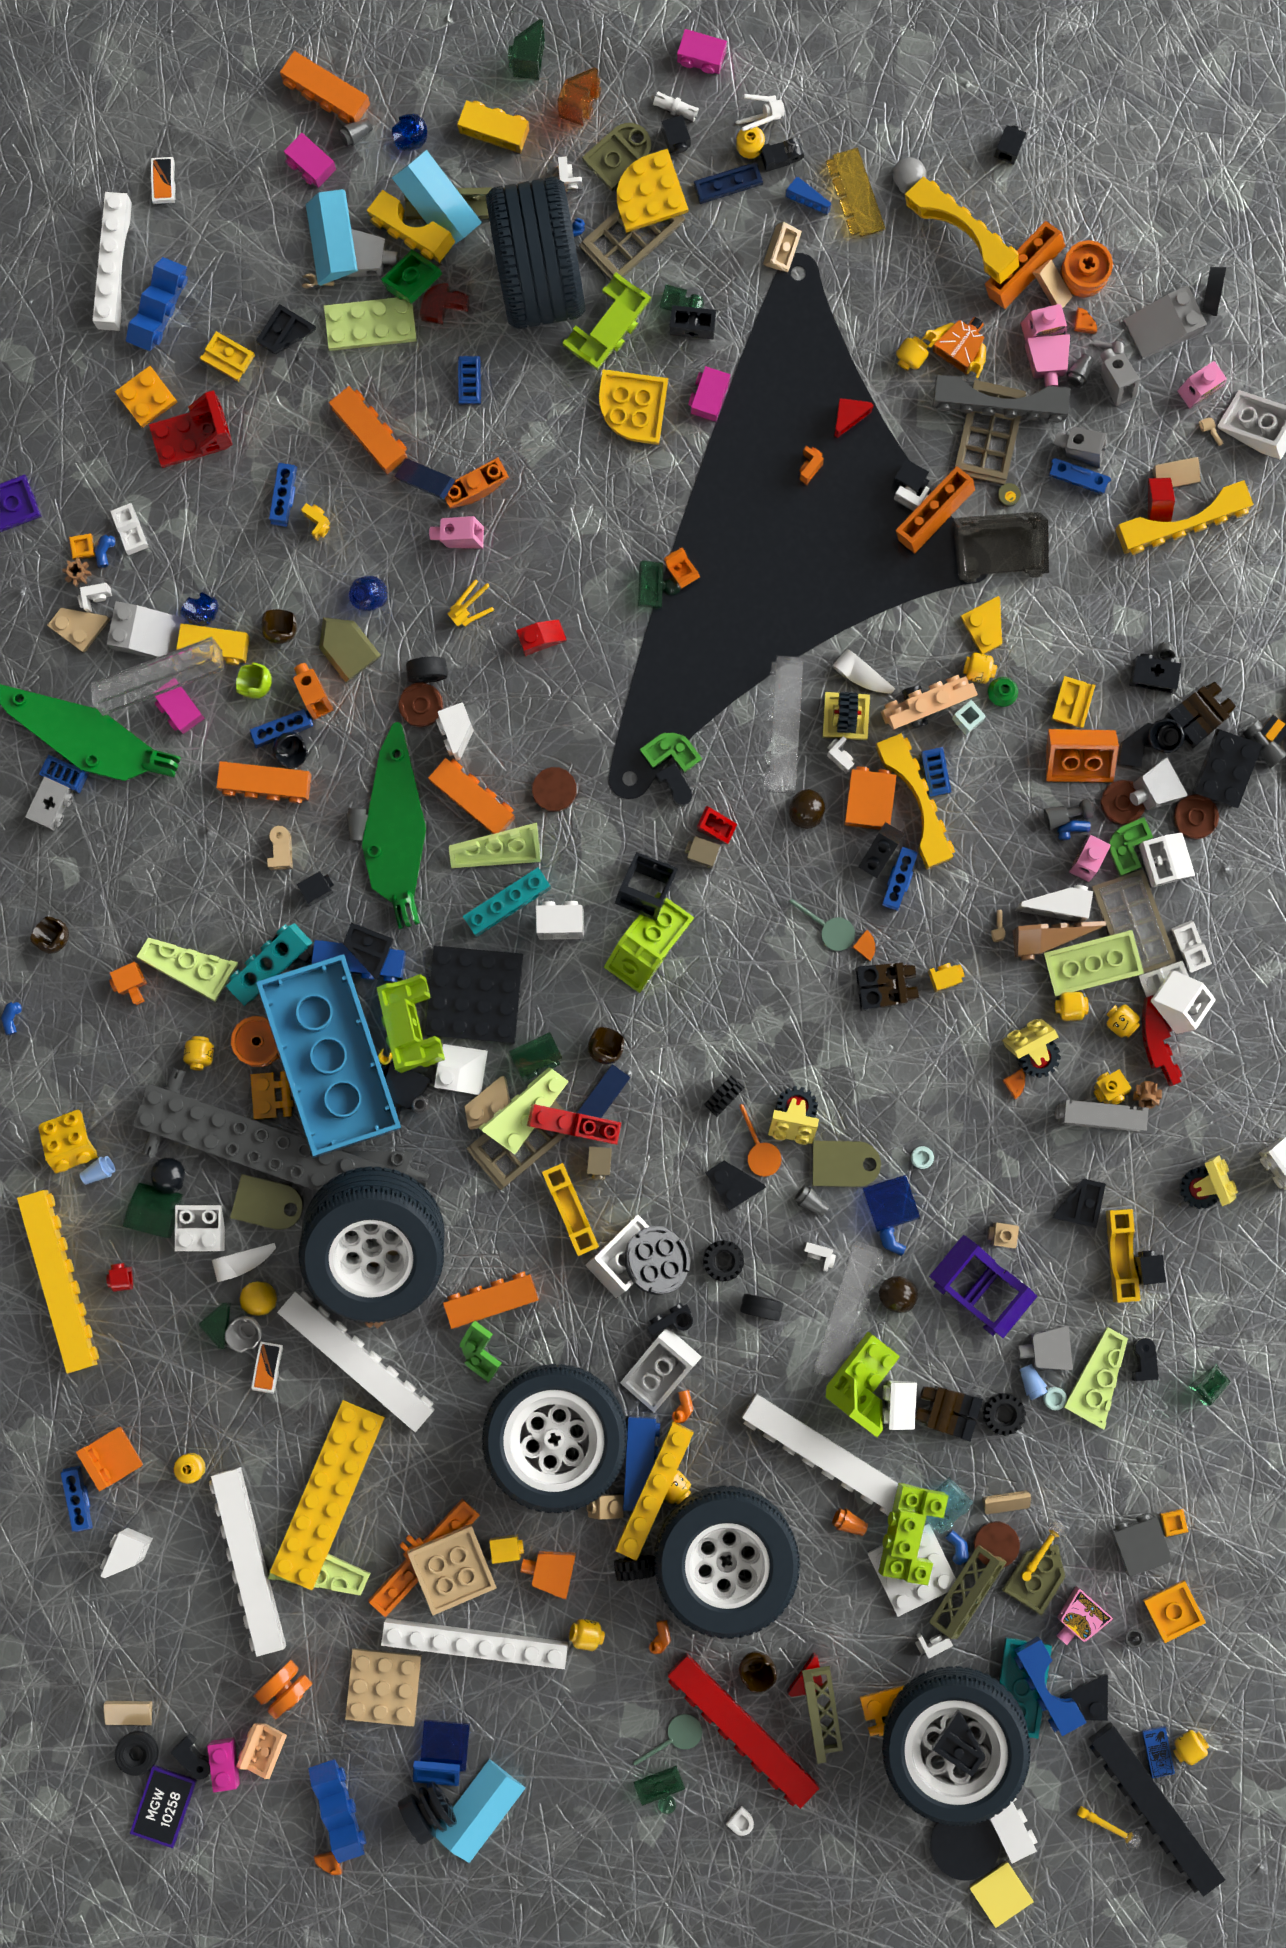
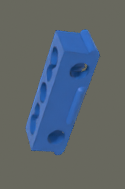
M1057 458L1052 459V466L1048 474L1050 477L1102 495L1106 490L1107 484L1111 481L1109 476Z
M278 463L269 516L271 525L288 526L290 509L293 506L296 489L294 484L297 467L295 465ZM289 473L290 475L286 478L287 484L282 485L285 482L283 475ZM281 492H287L285 496H279ZM281 503H284V505L281 506L284 512L282 515L278 516L276 513L280 510L279 505Z
M302 709L250 729V735L255 748H259L274 742L283 733H298L314 725L308 710ZM298 718L303 719L302 724L297 725L294 723L292 727H289L291 722H296ZM280 725H285V729L282 732L277 731ZM270 730H273L271 735L267 734L265 738L260 739L262 732L268 733Z
M905 847L901 848L897 862L893 866L887 882L888 888L882 906L896 911L899 910L904 892H907L913 876L912 869L918 855L917 851ZM903 857H907L910 860V864L905 866V872L900 870V867L903 866ZM898 875L902 876L904 882L897 883L895 877ZM894 887L899 889V893L896 894L897 901L890 900V894L894 893Z
M81 1466L63 1469L61 1478L72 1532L93 1529L89 1510L90 1501L87 1487L84 1485ZM71 1475L76 1478V1482L74 1484L77 1488L76 1491L72 1489L73 1484L70 1482ZM74 1495L80 1498L79 1504L74 1502ZM77 1508L81 1509L80 1515L84 1518L83 1523L79 1522V1520L77 1519L79 1513L77 1512Z

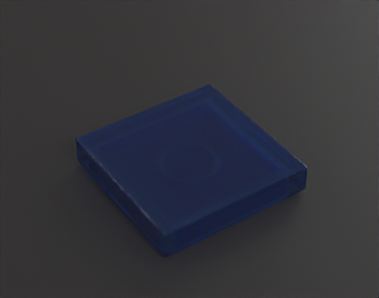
M906 1175L863 1188V1193L877 1232L920 1219V1214Z
M425 1719L420 1761L460 1765V1771L466 1772L470 1723Z

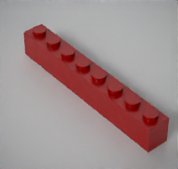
M688 1653L668 1672L669 1684L676 1691L681 1689L686 1694L685 1700L692 1707L697 1705L703 1711L701 1713L702 1717L710 1724L714 1722L719 1727L718 1733L725 1740L730 1738L736 1744L734 1746L735 1750L743 1757L747 1755L752 1760L750 1763L758 1773L763 1771L769 1777L767 1779L768 1783L775 1790L780 1788L785 1793L783 1797L791 1806L796 1804L801 1809L820 1789L819 1784Z

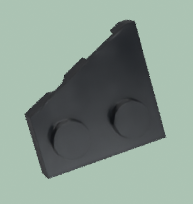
M279 304L256 339V342L276 355L316 330V326Z
M351 923L343 944L367 971L378 980L394 939Z
M725 1160L705 1172L729 1211L766 1188L765 1184Z
M1082 1179L1053 1214V1218L1096 1228L1106 1184Z
M1102 1674L1099 1678L1088 1683L1085 1682L1074 1690L1060 1694V1698H1072L1076 1702L1085 1720L1108 1721L1107 1674Z
M957 1710L932 1746V1750L970 1776H973L985 1759V1754L963 1715Z

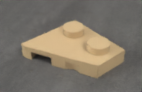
M60 608L47 626L85 653L110 619L105 615Z
M505 1076L499 1077L464 1106L470 1130L479 1128L483 1123H487L494 1117L493 1115L497 1111L504 1109L511 1103Z

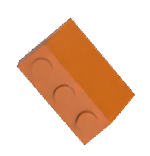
M1048 729L1046 781L1114 782L1119 749L1116 730Z

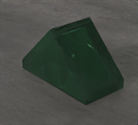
M231 1302L222 1303L199 1323V1326L219 1349L227 1348L225 1331L229 1326Z
M1216 1364L1191 1383L1189 1387L1202 1404L1210 1406L1231 1381Z

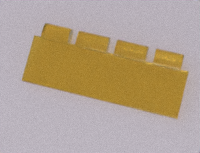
M858 148L833 154V158L827 160L826 164L831 177L839 175V177L832 180L837 196L842 197L846 195V197L839 200L844 217L853 215L852 218L846 220L851 236L859 234L860 237L884 231L886 228Z

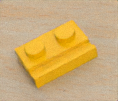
M216 331L205 348L204 354L201 355L200 360L239 382L255 354Z
M1064 676L1051 720L1083 729L1096 685Z

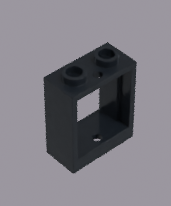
M636 852L614 904L657 920L672 887L678 868ZM635 871L665 883L659 899L628 887Z

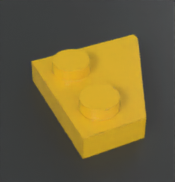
M999 596L961 615L960 618L980 654H986L1002 645Z

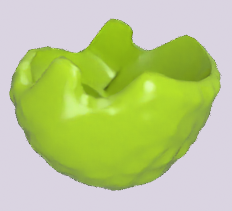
M258 663L242 666L236 680L237 693L252 699L264 697L272 684V676L269 669Z

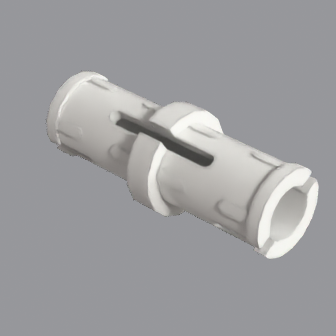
M659 91L657 92L653 102L654 106L670 111L671 115H683L684 118L695 121L699 108L682 102L678 97L674 99Z

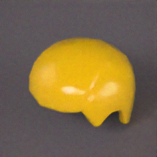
M256 1281L247 1284L242 1289L239 1300L241 1308L247 1314L261 1316L268 1314L275 1308L277 1295L275 1289L269 1283Z

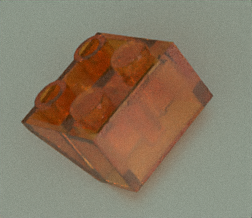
M591 68L565 80L557 99L560 118L584 126L586 119L590 120L594 109L592 107L594 99L598 100L602 87H599L601 78H599L597 68Z

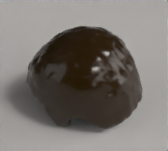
M280 609L264 612L261 623L263 637L274 644L290 642L295 637L297 631L295 615L292 612Z
M811 789L801 790L790 802L789 817L798 827L805 829L816 827L822 821L825 812L823 798L818 792Z
M47 916L34 928L30 940L38 949L45 953H57L67 944L69 930L61 920Z
M596 1028L588 1042L587 1049L589 1055L593 1060L601 1064L615 1063L623 1053L624 1037L611 1028Z
M892 1276L881 1284L879 1297L882 1304L889 1311L906 1313L917 1303L918 1290L905 1277Z
M753 1651L743 1657L739 1665V1674L749 1691L754 1693L765 1692L776 1683L777 1671L770 1656L759 1651Z

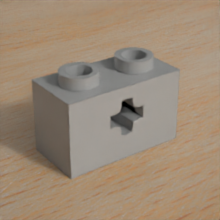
M44 777L25 817L54 831L63 821L64 815L62 814L65 807H69L73 800V790ZM49 802L55 803L54 808L48 807L47 804Z

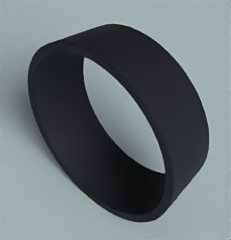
M1210 267L1202 308L1203 313L1217 317L1226 267Z

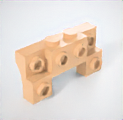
M959 675L946 679L947 683L944 685L941 681L930 685V690L922 693L921 690H917L908 694L909 699L898 704L897 700L885 704L886 709L882 710L881 714L885 724H889L894 730L978 695L973 683L969 684L966 676L960 678Z

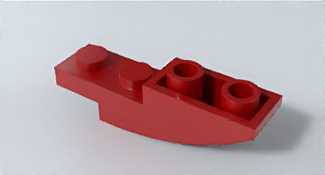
M1153 995L1144 998L1141 1022L1144 1048L1151 1069L1160 1066L1168 1085L1173 1086L1181 1082L1180 1077L1182 1073L1179 1066L1173 1064L1170 1057L1173 1056L1168 1043L1164 1044L1163 1041L1171 1037L1169 1032L1172 1029L1152 1004L1151 999Z
M531 1104L527 1126L617 1145L622 1122Z

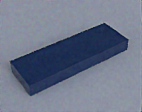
M757 162L694 181V187L700 204L763 185Z
M405 458L394 476L401 482L443 500L455 483L452 477Z
M612 1064L577 1113L602 1118L631 1077Z

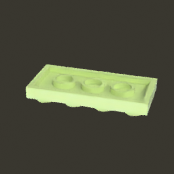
M396 297L324 305L329 351L417 341L413 303L410 304L405 299L400 300Z
M1132 930L1044 953L1055 997L1060 996L1064 992H1076L1144 974Z

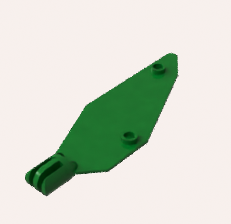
M0 684V705L6 713L80 770L121 781H126L147 771L175 778V771H177L178 763H180L181 759L180 756L152 749L102 710Z
M395 722L392 724L379 752L362 848L371 887L393 904L398 929L404 928L403 920L406 927L412 926V918L415 925L420 924L414 896L424 846L426 824L403 726L401 723ZM400 751V757L395 758V753Z

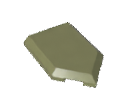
M323 617L319 649L346 683L381 657V654L355 621Z
M1058 1544L1049 1546L1037 1565V1569L1031 1574L1029 1581H1024L1021 1578V1573L1026 1571L1027 1565L1033 1560L1040 1548L1026 1551L1002 1590L1041 1616L1066 1577Z

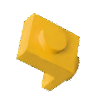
M306 503L301 511L305 517L317 524L311 534L318 541L320 537L323 538L328 533L330 522L323 515L324 511L315 504L310 506Z

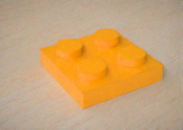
M151 366L144 369L115 391L142 428L177 403L175 397Z
M1185 1580L1143 1600L1164 1643L1206 1623Z

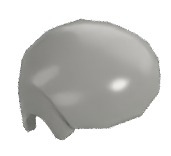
M912 157L900 160L893 168V181L902 193L910 190L923 176L927 178L926 169L922 162Z
M248 1316L234 1319L225 1331V1341L228 1346L240 1353L255 1348L262 1337L261 1326L256 1319Z

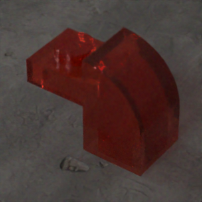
M446 283L431 287L425 293L420 310L421 321L443 325L446 308L468 312L470 304L468 296L459 291L449 293V286Z

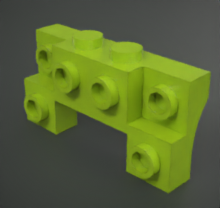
M617 272L614 273L612 280L602 290V293L613 300L614 303L590 333V336L575 325L572 333L562 343V346L579 359L582 358L597 371L614 350L618 352L625 343L623 338L627 333H633L639 324L636 322L639 315L651 301V297L647 293L631 284Z
M418 974L402 981L386 983L377 987L383 1014L381 1021L386 1028V1043L391 1049L395 1070L403 1073L418 1066L428 1067L444 1061L445 1057L441 1040L436 1036L423 1040L415 1004L431 998L426 977Z
M898 1483L892 1512L888 1515L889 1526L887 1534L883 1537V1552L878 1569L879 1574L885 1577L903 1579L909 1583L928 1586L933 1563L929 1559L917 1558L926 1516L944 1518L949 1497L947 1494Z

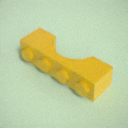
M384 190L379 193L367 209L373 225L379 229L381 227L387 229L389 235L395 239L401 238L412 250L417 248L428 260L433 258L440 263L455 243L450 231L434 221L422 227H410L404 224L405 210L401 202Z
M564 1163L543 1171L542 1174L558 1207L577 1255L580 1256L598 1248V1242Z
M1133 1209L1106 1211L1113 1302L1141 1301L1139 1278L1136 1273L1133 1254V1237L1135 1233Z

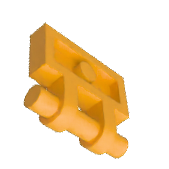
M285 1071L280 1072L281 1081L274 1080L273 1072L250 1074L254 1120L277 1118V1109L283 1108V1117H291L294 1101L291 1100V1091ZM276 1088H281L282 1101L276 1102Z
M904 1685L860 1696L865 1720L875 1719L876 1722L875 1726L868 1727L870 1736L878 1734L883 1736L885 1723H883L882 1717L888 1715L887 1713L890 1706H892L893 1700L903 1690Z

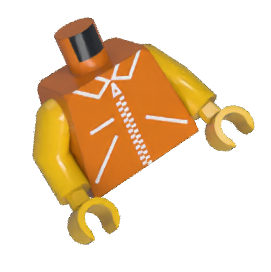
M973 317L968 325L959 320L955 324L948 323L934 330H928L921 340L927 339L930 341L928 347L931 348L934 345V353L967 375L969 372H975L977 374L976 378H979L986 362V346L983 344L985 337L979 333L984 323L980 319Z

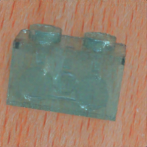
M950 1477L935 1490L944 1492L949 1496L944 1518L926 1516V1520L940 1534L949 1530L954 1522L961 1515L967 1513L973 1504V1501Z

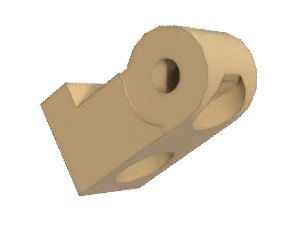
M276 826L270 831L269 835L273 843V858H267L268 868L270 870L293 869L291 834L285 827Z

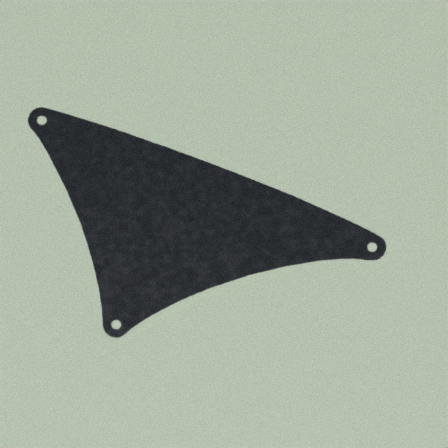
M794 253L789 271L777 270L738 363L704 455L671 551L672 553L683 548L688 559L698 571L700 578L681 589L666 567L645 632L612 756L609 785L612 791L621 798L634 799L643 795L656 778L655 775L672 758L670 756L655 768H652L640 752L642 747L660 734L677 733L689 740L737 698L785 664L836 634L876 614L916 598L960 585L979 583L986 579L990 572L991 561L989 554L964 531L952 516L941 525L915 554L898 540L896 529L911 515L913 510L894 500L899 486L893 484L905 459L908 458L884 422L856 369L830 309L821 282L819 268L810 255ZM794 267H803L806 271L805 278L795 280L791 275ZM840 398L871 402L874 405L869 415L836 438L835 427ZM805 446L816 448L822 453L824 458L823 465L807 485L800 481L801 472L799 471L806 460L810 462L803 455ZM919 490L917 496L920 497L922 491ZM966 558H976L978 568L975 571H967L964 568ZM632 771L637 775V782L634 785L628 786L623 783L622 777L625 772Z

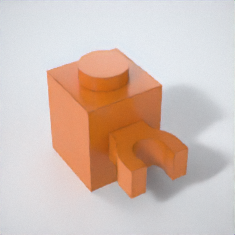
M132 962L110 972L112 979L109 982L114 992L118 991L121 995L129 992L133 1004L136 1005L145 1002L139 987L146 985L147 982L138 963Z

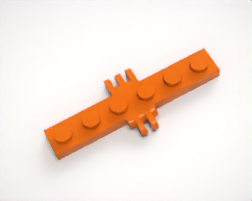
M462 1498L424 1540L420 1537L415 1540L412 1536L408 1535L406 1540L412 1545L409 1547L403 1541L400 1544V1547L405 1551L403 1555L406 1560L368 1599V1602L386 1617L419 1582L407 1551L464 1526L472 1525L480 1516L479 1512Z

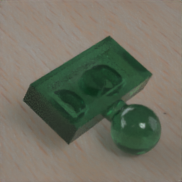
M641 561L639 563L638 606L660 608L662 607V590L668 595L679 593L681 588L674 578H668L663 581L662 562Z
M677 1765L634 1782V1787L642 1806L659 1800L658 1808L664 1814H671L676 1809V1800L670 1795L685 1790V1785Z

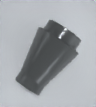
M365 118L361 121L343 125L342 129L339 130V136L345 146H354L367 133L372 131L373 127L370 121Z
M1085 353L1081 355L1080 359L1067 372L1066 381L1068 384L1075 388H1081L1087 383L1091 365L1094 361L1092 356Z
M348 808L346 818L349 840H363V833L368 818L366 809Z
M803 1186L794 1198L798 1206L816 1213L820 1217L829 1208L811 1187Z

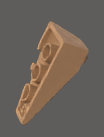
M1106 921L1074 923V925L1059 923L1051 925V927H1048V924L1018 926L1013 930L1015 957H1021V961L1034 960L1035 956L1106 926Z

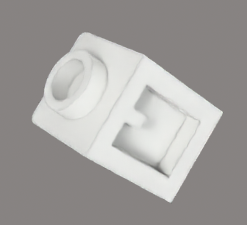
M567 156L558 157L559 179L564 182L566 192L573 193L578 191V189H582V177H573L572 164H567Z
M900 486L894 500L914 511L929 496L927 494L930 488L926 486L919 497L913 489Z
M107 583L80 587L81 595H78L80 608H84L86 612L92 613L90 600H93V602L105 601L106 597L112 596L111 588Z
M843 736L840 740L834 739L827 747L830 750L827 757L847 774L852 769L854 763L849 753L845 750L842 752L839 750L847 740Z
M809 1242L805 1243L803 1251L808 1252L807 1257L820 1260L821 1256H823L825 1259L822 1270L827 1272L828 1267L833 1268L836 1255L832 1254L833 1249Z
M921 1633L916 1634L918 1641L915 1644L921 1655L926 1653L928 1658L953 1646L946 1635L938 1634L929 1640V1644H926Z

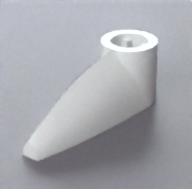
M845 649L832 665L840 675L866 689L890 694L895 690L892 685L849 649Z
M275 1243L213 1259L212 1264L217 1282L238 1277L260 1265L276 1249Z

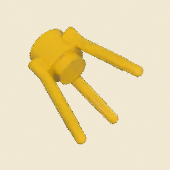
M474 580L457 602L450 607L447 615L457 627L461 624L466 627L472 621L494 611V608L491 607L469 618L467 617L470 613L466 608L489 587V584H485L468 601L461 604L478 583L477 580Z

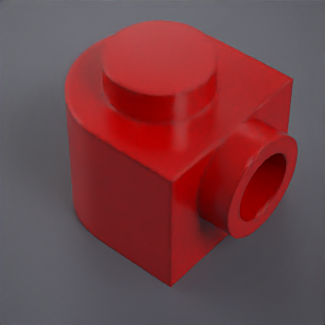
M124 1263L111 1264L109 1274L106 1276L108 1288H111L113 1292L132 1290V1266L125 1267Z

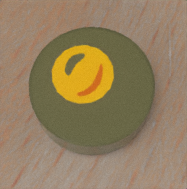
M1004 484L998 491V501L1005 507H1012L1018 503L1021 493L1015 484Z

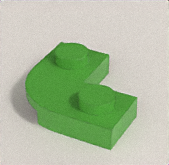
M677 733L660 734L640 749V752L652 768H655L672 756L685 773L702 761V757L685 736Z
M1144 817L1120 827L1110 839L1109 844L1111 846L1109 852L1119 876L1142 867L1133 847L1153 838Z
M474 1321L461 1340L459 1347L462 1348L466 1358L464 1363L484 1380L490 1382L502 1363L484 1350L493 1334Z

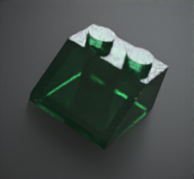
M543 19L537 20L515 36L513 45H509V68L513 69V77L540 79L545 45Z
M550 1032L509 1051L521 1078L527 1077L528 1080L540 1075L539 1070L546 1067L554 1069L560 1066L559 1061L563 1060Z
M138 1183L128 1204L122 1227L164 1238H171L175 1225V1205L181 1204L183 1194L177 1192L174 1194H162L156 1191L154 1186Z

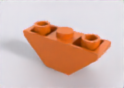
M499 457L455 480V483L445 497L450 509L472 504L488 496L509 478Z

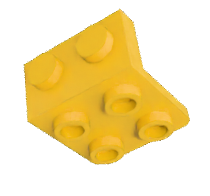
M74 1110L39 1125L38 1129L45 1160L55 1174L98 1158L96 1149L88 1139L83 1115L80 1110Z

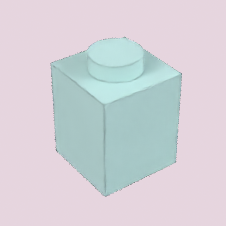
M970 700L954 714L952 720L965 735H968L984 721L986 716Z

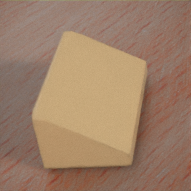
M785 222L777 224L763 265L788 272L802 231Z
M1051 259L1033 272L1052 306L1061 304L1063 308L1073 297Z
M1198 457L1158 464L1152 469L1154 478H1171L1173 488L1201 482Z
M1025 1490L983 1497L985 1514H994L1030 1508L1031 1494Z
M106 1701L104 1703L105 1725H152V1701Z

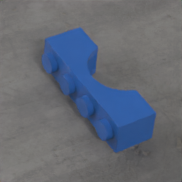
M1037 1636L1014 1649L1017 1655L1014 1657V1660L1020 1670L1025 1669L1028 1675L1025 1680L1031 1691L1036 1689L1039 1698L1036 1700L1042 1711H1048L1051 1717L1048 1719V1722L1053 1731H1059L1064 1736L1087 1723L1072 1698H1058L1047 1690L1045 1672L1052 1659L1042 1640Z

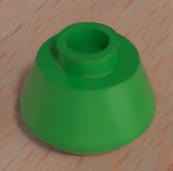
M998 677L990 683L988 697L996 706L1007 707L1016 701L1018 687L1012 679Z

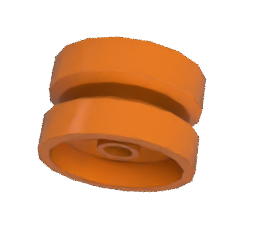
M1080 241L1073 245L1067 252L1060 271V275L1071 294L1086 298L1101 292L1112 272V256L1104 245L1096 241Z
M251 1016L243 1019L236 1025L231 1036V1046L234 1054L240 1061L252 1067H265L279 1059L280 1056L268 1019L260 1016ZM260 1038L261 1043L256 1046L253 1041Z
M289 1660L253 1696L261 1705L266 1704L273 1696L276 1698L267 1711L275 1720L286 1710L289 1711L313 1684L306 1675H301L293 1683L290 1681L299 1669L292 1660Z

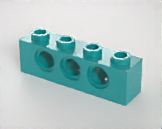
M537 867L465 914L463 918L477 938L551 890V885L539 867Z
M295 923L290 926L286 924L276 932L278 937L273 942L269 939L260 947L262 952L257 957L255 954L252 955L244 963L246 967L242 971L238 969L229 977L231 982L226 987L244 1006L259 995L256 983H252L248 979L249 973H253L256 976V982L280 975L313 943ZM281 942L287 945V953H283L280 950L279 945ZM265 957L271 960V968H267L264 965Z

